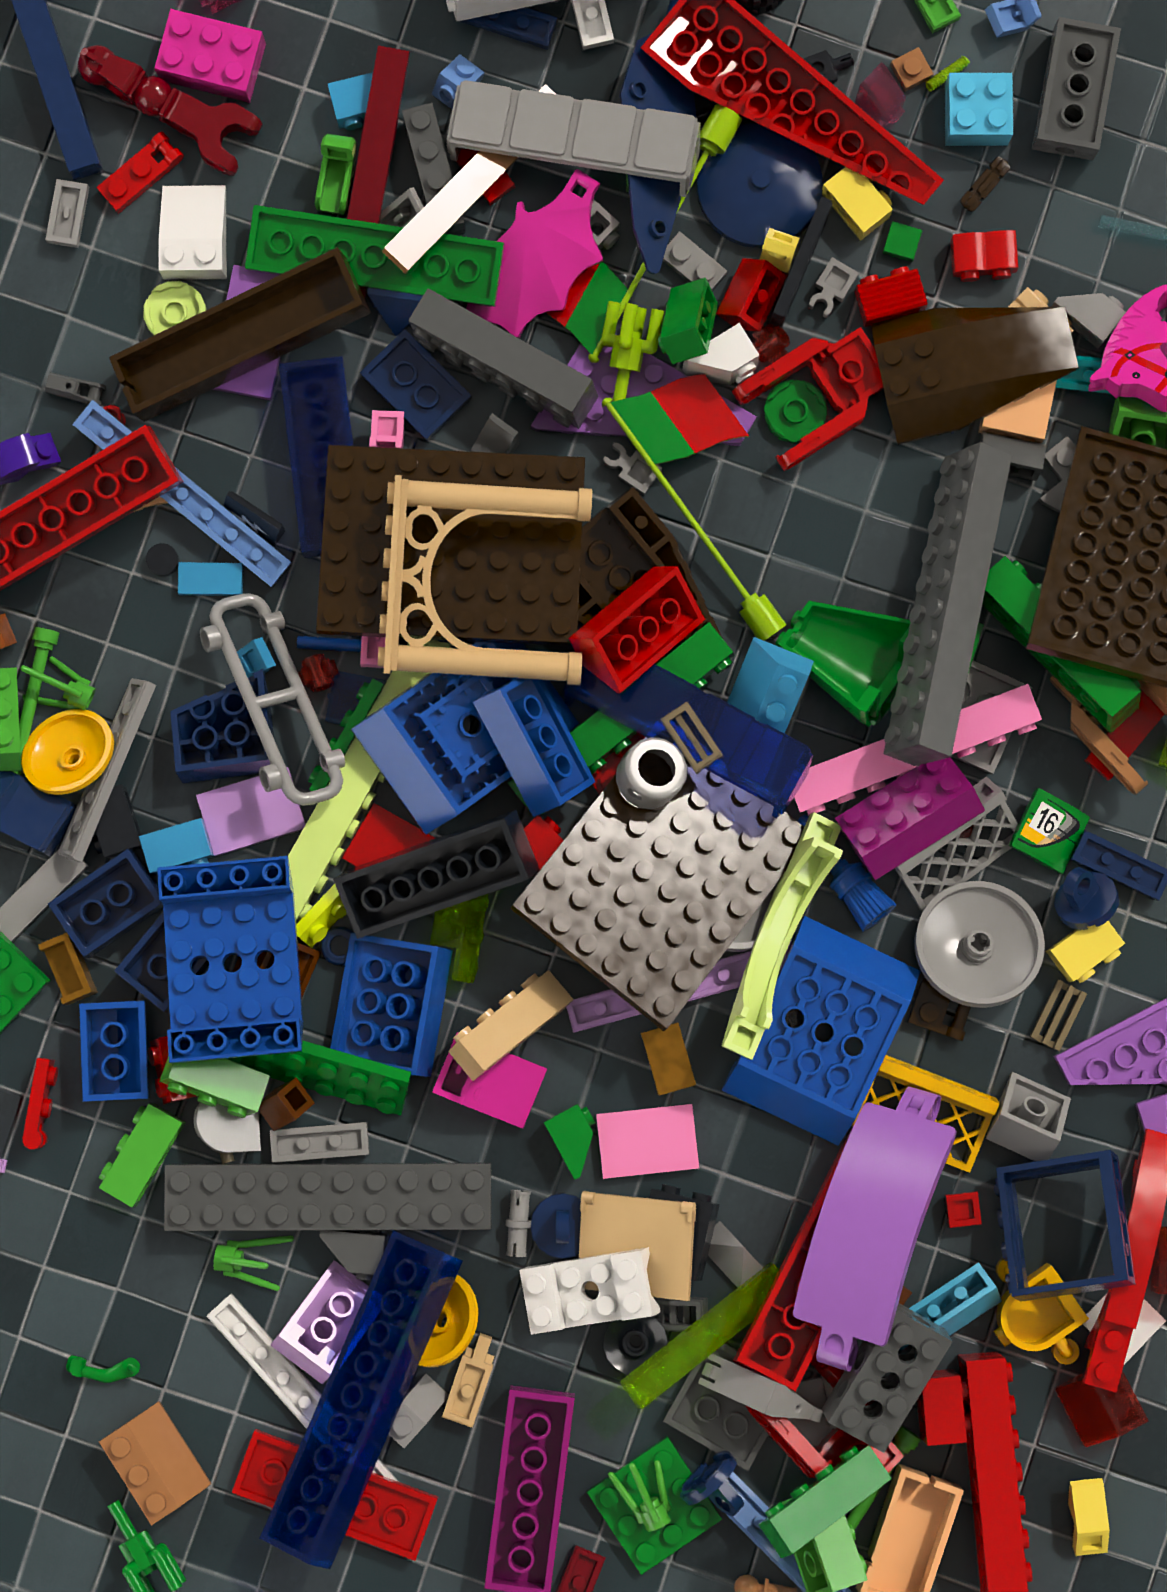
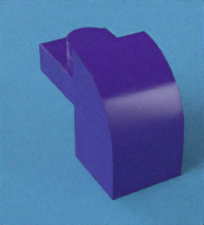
M29 433L0 443V485L17 482L28 472L56 467L61 463L51 433L30 436Z

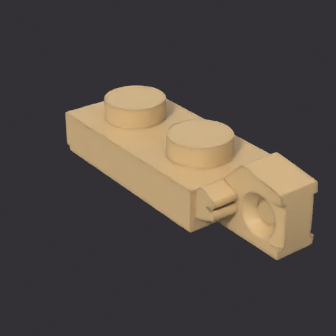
M480 1333L475 1349L466 1348L465 1354L462 1355L442 1418L473 1428L494 1365L492 1363L495 1356L487 1354L492 1340L491 1336Z

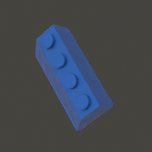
M514 678L473 701L480 718L485 724L494 745L498 749L533 817L564 804L596 782L543 680Z

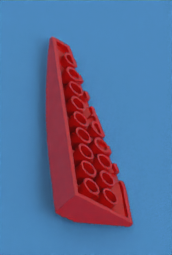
M679 0L640 47L689 90L723 107H727L737 114L922 205L926 203L944 181L943 178L735 0Z

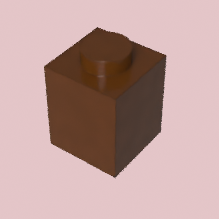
M295 1077L275 1088L261 1101L259 1112L273 1131H276L298 1119L315 1102Z

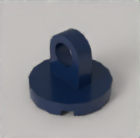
M1076 867L1069 872L1064 884L1060 886L1056 893L1054 907L1060 920L1069 928L1087 930L1088 926L1096 925L1098 927L1105 924L1115 914L1119 906V897L1113 880L1108 876Z
M566 1193L550 1195L541 1201L534 1210L531 1220L532 1238L539 1249L549 1256L563 1259L579 1254L580 1198Z
M722 1451L713 1456L714 1463L710 1466L707 1463L701 1464L682 1485L680 1497L687 1505L697 1504L709 1497L722 1512L729 1516H735L744 1506V1502L727 1479L734 1471L737 1460L729 1451Z

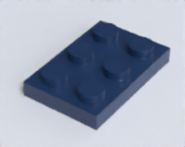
M406 329L360 372V375L396 411L404 412V420L426 442L472 398L471 394Z

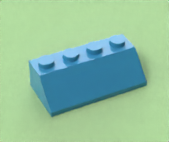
M753 637L712 738L724 756L721 760L726 763V766L733 773L764 784L809 677L813 660Z

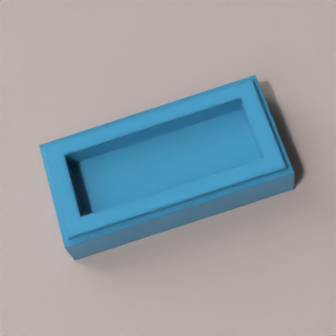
M178 562V595L234 596L243 594L242 563Z

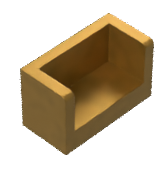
M68 933L38 944L40 951L45 952L63 996L60 998L62 1005H70L98 993L85 960Z
M679 1023L671 1024L665 1031L657 1028L640 1033L659 1096L696 1085Z

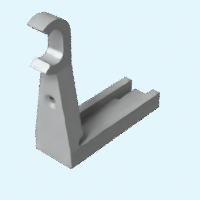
M709 1354L708 1359L720 1364L721 1367L706 1362L702 1375L715 1380V1382L713 1383L700 1377L698 1384L772 1417L808 1419L836 1429L834 1425L828 1423L821 1408L811 1405L785 1385L718 1355Z

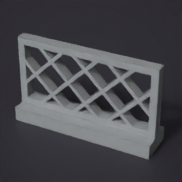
M987 776L973 786L985 811L895 868L922 912L928 903L941 891L958 883L968 881L1012 848L1008 845L1018 823L1005 801L1007 798L1003 791ZM999 806L995 820L985 819L990 811ZM974 825L970 839L959 838L963 831ZM983 826L993 827L989 840L979 839ZM1001 828H1011L1013 834L1003 841H999L998 837ZM948 844L944 857H934L936 851ZM957 845L967 846L963 859L953 858ZM976 846L986 847L983 856L977 860L972 859ZM922 863L919 876H908L907 873ZM931 864L941 865L937 878L927 877ZM950 865L960 866L956 876L946 878ZM924 885H935L933 893L922 899L921 894Z

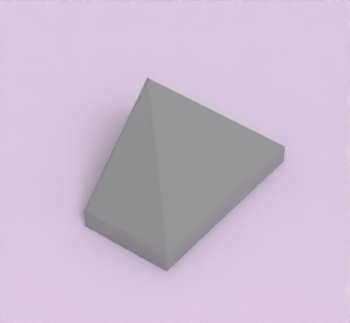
M414 187L409 188L382 211L380 224L405 227L424 208Z
M720 1221L715 1224L708 1256L741 1291L764 1268Z

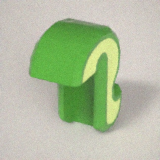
M326 134L321 142L323 159L315 195V208L317 211L343 215L347 212L349 206V193L355 172L357 145L352 137Z

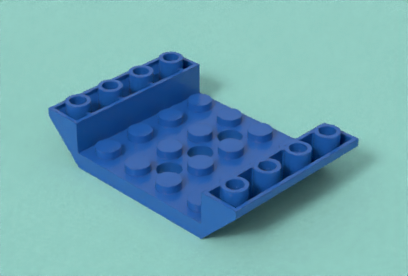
M280 856L157 867L159 900L163 904L171 1026V1029L167 1030L169 1063L302 1052L303 1013L295 899L289 857ZM263 952H270L274 955V964L268 969H261L257 966V958ZM230 955H237L242 959V965L236 972L225 970L224 962ZM198 958H205L209 961V969L203 975H196L192 972V964Z
M803 916L790 945L792 947L776 981L772 1003L773 1021L771 1026L764 1031L753 1060L740 1055L738 1061L734 1062L721 1090L838 1146L855 1121L910 1005L920 970ZM791 1009H798L803 1014L802 1024L795 1028L789 1027L785 1020L786 1014ZM821 1023H828L833 1029L832 1037L824 1042L817 1040L815 1028ZM850 1037H857L862 1042V1049L857 1055H848L844 1050V1044Z

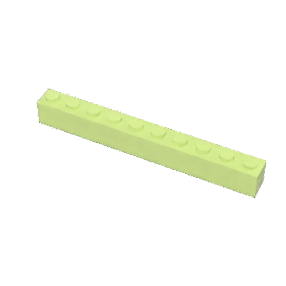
M430 640L424 644V646L452 648L451 644L436 640ZM392 671L367 717L429 673ZM356 736L344 756L345 767L340 768L343 777L342 789L337 796L319 802L316 805L288 855L294 890L296 924L313 907L309 903L314 894L320 895L329 880L325 874L330 865L336 867L342 858L345 850L341 846L346 837L352 839L361 823L356 819L361 810L367 811L373 803L376 794L372 791L377 782L383 783L385 781V777Z

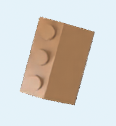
M160 1401L99 1441L151 1526L212 1484Z

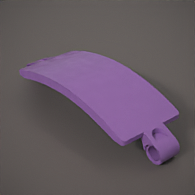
M908 1086L896 1110L867 1102L863 1105L821 1208L793 1310V1315L796 1319L822 1327L816 1354L817 1362L850 1372L858 1354L857 1339L881 1347L887 1344L916 1241L957 1133L954 1127L934 1122L941 1105L940 1095Z

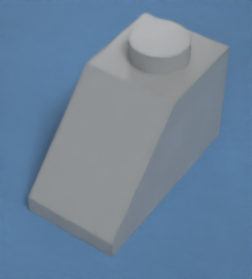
M1103 293L1058 297L1051 306L1065 307L1067 317L1072 323L1070 327L1097 349L1113 332L1120 319L1126 313L1123 310V304L1113 296L1107 297Z
M425 1373L382 1421L380 1427L405 1448L449 1397V1394Z

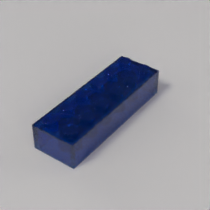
M343 356L279 364L300 546L304 558L321 556L328 446H355L346 367Z

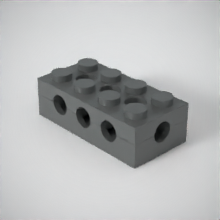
M1063 17L1058 18L1052 32L1032 150L1094 160L1100 150L1121 28ZM1076 56L1084 57L1087 62L1078 60ZM1070 86H1076L1082 92H1075ZM1065 116L1073 117L1076 123L1069 122Z
M898 1303L887 1344L881 1347L863 1341L858 1348L853 1368L850 1372L844 1371L821 1408L828 1423L884 1453L953 1342L945 1328ZM909 1344L906 1349L899 1350L902 1346ZM892 1372L888 1377L882 1378L886 1373ZM875 1400L872 1404L865 1406L867 1402Z

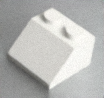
M740 323L710 340L707 354L685 360L682 370L687 376L705 374L711 382L729 386L737 381L739 385L754 375L753 371L756 370L759 354Z

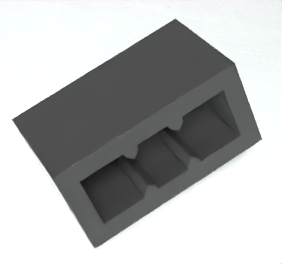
M982 431L980 442L1012 455L1008 475L1034 481L1038 480L1044 465L1045 444Z

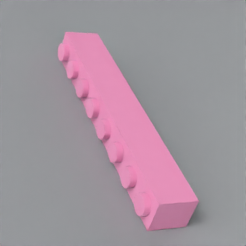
M1029 684L961 709L952 754L957 753L958 758L977 752L975 745L987 741L990 747L1006 741V733L1017 730L1018 734L1021 735L1037 729L1035 722L1042 720ZM882 739L786 777L799 811L803 812L806 810L809 816L811 813L825 810L824 803L836 799L837 803L841 804L856 798L854 792L865 787L868 793L886 786L884 780L894 776L899 778L916 766L884 755L886 743Z

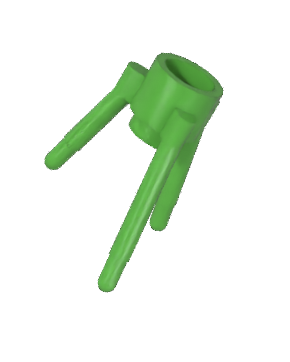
M49 657V661L76 681V683L70 681L67 685L25 665L21 666L22 672L65 691L63 698L68 700V702L38 697L37 704L68 710L88 709L96 688L90 686L91 681L82 678L55 657Z
M279 1236L244 1241L228 1240L227 1245H217L214 1271H223V1276L235 1277L264 1288L279 1291V1285L238 1271L242 1269V1266L259 1269L268 1268L267 1263L244 1259V1251L238 1249L292 1242L294 1237Z
M659 1460L654 1462L660 1502L657 1497L650 1499L634 1463L629 1465L634 1481L644 1501L639 1505L640 1508L613 1472L608 1473V1477L635 1514L638 1524L644 1523L648 1532L660 1529L671 1521L667 1512L672 1510L667 1499Z

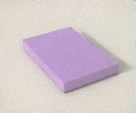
M286 767L287 770H288V772H289V775H290V777H291V779H292L290 770H289L288 767ZM259 776L196 795L215 857L301 831L306 825L301 806L287 799L282 789L266 792Z

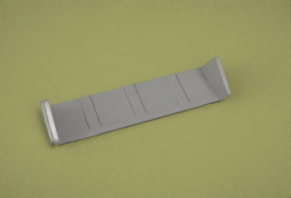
M464 80L460 85H457L447 135L448 153H450V159L453 161L458 160L461 148L680 182V196L686 197L687 192L691 188L700 153L701 123L697 122L698 118L688 114L649 108L642 110L630 105L591 99L577 100L571 96L526 89L521 91L512 90L507 86Z

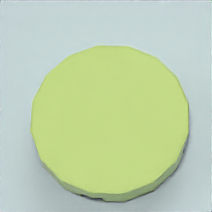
M167 281L156 286L151 291L152 293L148 299H146L144 304V320L149 331L156 335L206 311L207 307L201 294L192 286L182 281Z

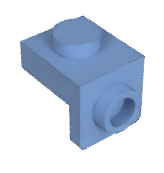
M1005 0L992 3L985 9L997 38L1026 31L1041 18V12L1035 0Z
M459 54L439 73L432 95L453 109L457 85H460L464 80L480 82L485 72Z

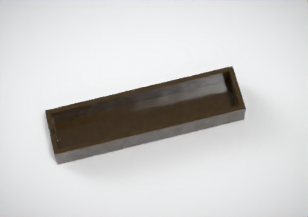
M337 247L110 356L109 359L119 383L125 386L122 390L132 413L145 422L371 314L346 256Z

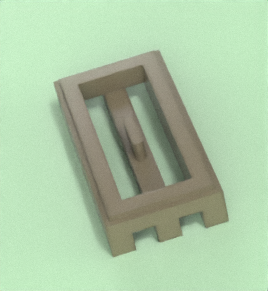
M685 702L660 719L696 774L700 773L705 767L712 765L717 759L719 760L724 757L688 702ZM686 711L713 751V754L710 756L706 754L681 716L683 712ZM674 718L703 759L698 764L670 723Z
M1057 979L1029 1037L1056 1051H1060L1087 993ZM1062 989L1066 993L1043 1037L1039 1033ZM1072 995L1076 996L1075 1002L1056 1041L1053 1042L1051 1038Z

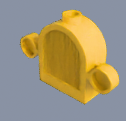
M1002 1258L996 1265V1274L1003 1282H1005V1275L1009 1274L1008 1261H1004ZM1048 1263L1027 1276L1028 1287L1063 1282L1053 1266ZM1009 1290L1001 1297L1002 1302L998 1304L996 1311L998 1328L993 1331L1004 1347L1012 1343L1023 1350L1041 1351L1052 1346V1355L1059 1363L1068 1365L1077 1360L1079 1347L1075 1341L1065 1336L1084 1324L1089 1318L1072 1294L1020 1302L1013 1298L1011 1293L1009 1294Z

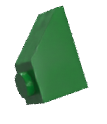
M578 1103L544 1121L574 1180L581 1176L593 1136V1130L590 1126L596 1124L587 1106L581 1109Z

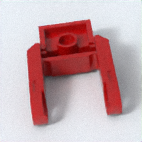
M861 327L834 344L829 343L827 340L811 338L733 389L732 393L739 404L744 405L800 369L808 366L812 377L833 409L839 413L833 419L801 438L796 446L784 454L775 457L783 471L791 469L860 425L865 418L868 399L884 389L875 348Z
M816 1350L810 1363L834 1389L844 1370L817 1362ZM875 1400L867 1402L865 1406L872 1404ZM746 1406L753 1418L808 1478H816L814 1475L829 1464L833 1468L842 1462L839 1456L851 1447L856 1446L859 1450L868 1446L865 1442L836 1427L814 1448L788 1418L772 1417ZM892 1441L884 1453L870 1446L888 1473L904 1457Z

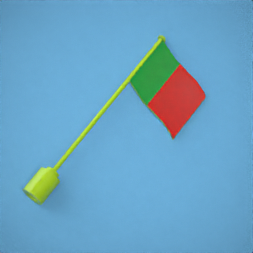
M716 104L700 131V149L703 151V154L696 165L691 187L708 156H716L717 153L724 154L742 122V118L727 107ZM681 196L677 212L679 211L686 197ZM644 261L629 288L603 262L587 268L576 278L571 286L565 310L546 312L579 340L590 353L588 359L591 363L600 361L598 356L604 347L601 339L608 301L621 303L619 320L625 309V303H628L646 271Z
M701 374L680 378L639 396L613 401L611 398L603 399L602 407H607L745 600L740 603L744 609L739 614L755 636L765 641L785 627L787 624L765 594L761 597L756 592L751 596L656 466L657 464L687 458L723 441L749 437L706 375Z

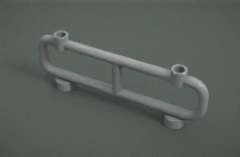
M251 593L238 594L217 601L210 611L211 625L200 629V639L206 652L222 649L270 761V765L260 767L259 777L264 790L271 792L282 789L287 799L302 806L313 805L337 796L342 789L343 777L340 768L345 767V757L341 749L331 750L280 633V630L285 629V620L280 611L272 613L264 599ZM243 606H251L257 610L260 616L262 631L270 639L290 688L255 696L223 621L222 615L225 611ZM296 699L319 752L321 767L329 775L330 784L327 787L306 793L300 792L295 788L261 710L262 708Z

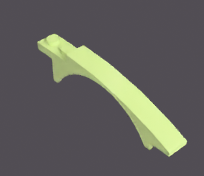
M815 812L809 815L787 870L777 883L747 962L724 1035L722 1047L749 1060H753L764 1031L770 1028L773 1021L772 1003L774 990L782 962L794 932L814 894L834 865L839 861L843 850L834 846L841 830L839 825Z

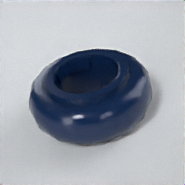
M336 926L329 929L325 938L321 940L320 950L328 963L335 966L345 965L347 953L337 956L332 952L330 944L334 938L341 936L349 941L350 933H354L351 929L344 926Z

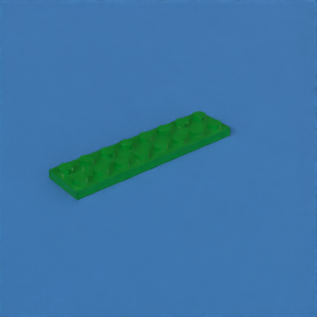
M254 205L245 269L283 274L338 247L346 256L360 287L424 295L429 288L452 301L495 307L505 243L444 234L405 274L382 252L384 247L404 227Z

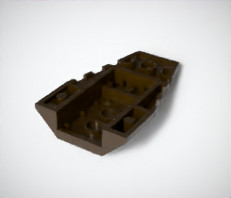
M1065 307L932 308L872 323L875 351L898 445L961 430L971 425V422L996 412V409L1012 401L1015 402L1025 397L1029 392L1039 387L1041 389L1079 369Z
M634 487L609 503L594 515L590 522L587 521L582 526L578 621L585 625L653 566H678L705 620L653 665L655 666L708 622H710L720 636L721 634L704 603L705 600L693 580L686 561L682 557L675 537Z

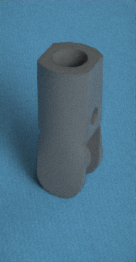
M52 372L49 373L45 386V391L48 394L87 404L94 400L100 406L102 405V402L99 401L101 393L106 390V386L103 384ZM82 386L90 388L87 397L80 395Z

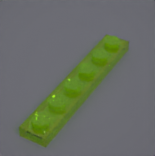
M769 1263L620 1381L637 1408H645L754 1320L779 1271L774 1263Z

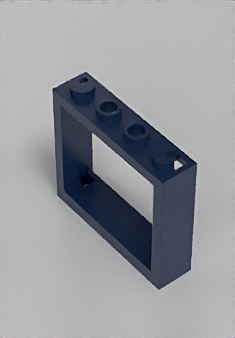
M1104 1150L996 1168L997 1178H995L996 1186H994L996 1196L1000 1197L1001 1210L997 1211V1218L1000 1228L1004 1229L1005 1242L1001 1243V1251L1004 1261H1008L1009 1274L1005 1275V1282L1008 1284L1009 1294L1011 1293L1013 1298L1022 1302L1136 1285L1118 1155L1112 1150ZM1100 1169L1114 1275L1028 1287L1015 1182Z

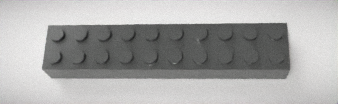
M982 442L946 456L940 467L941 479L939 488L934 496L935 508L933 517L928 525L929 537L927 546L922 554L923 565L921 575L916 583L917 594L915 604L909 616L911 623L908 637L903 645L904 657L902 666L897 674V691L891 703L892 715L889 728L884 736L886 744L883 754L913 766L952 757L1012 455Z
M492 1162L165 1165L164 1231L491 1230Z

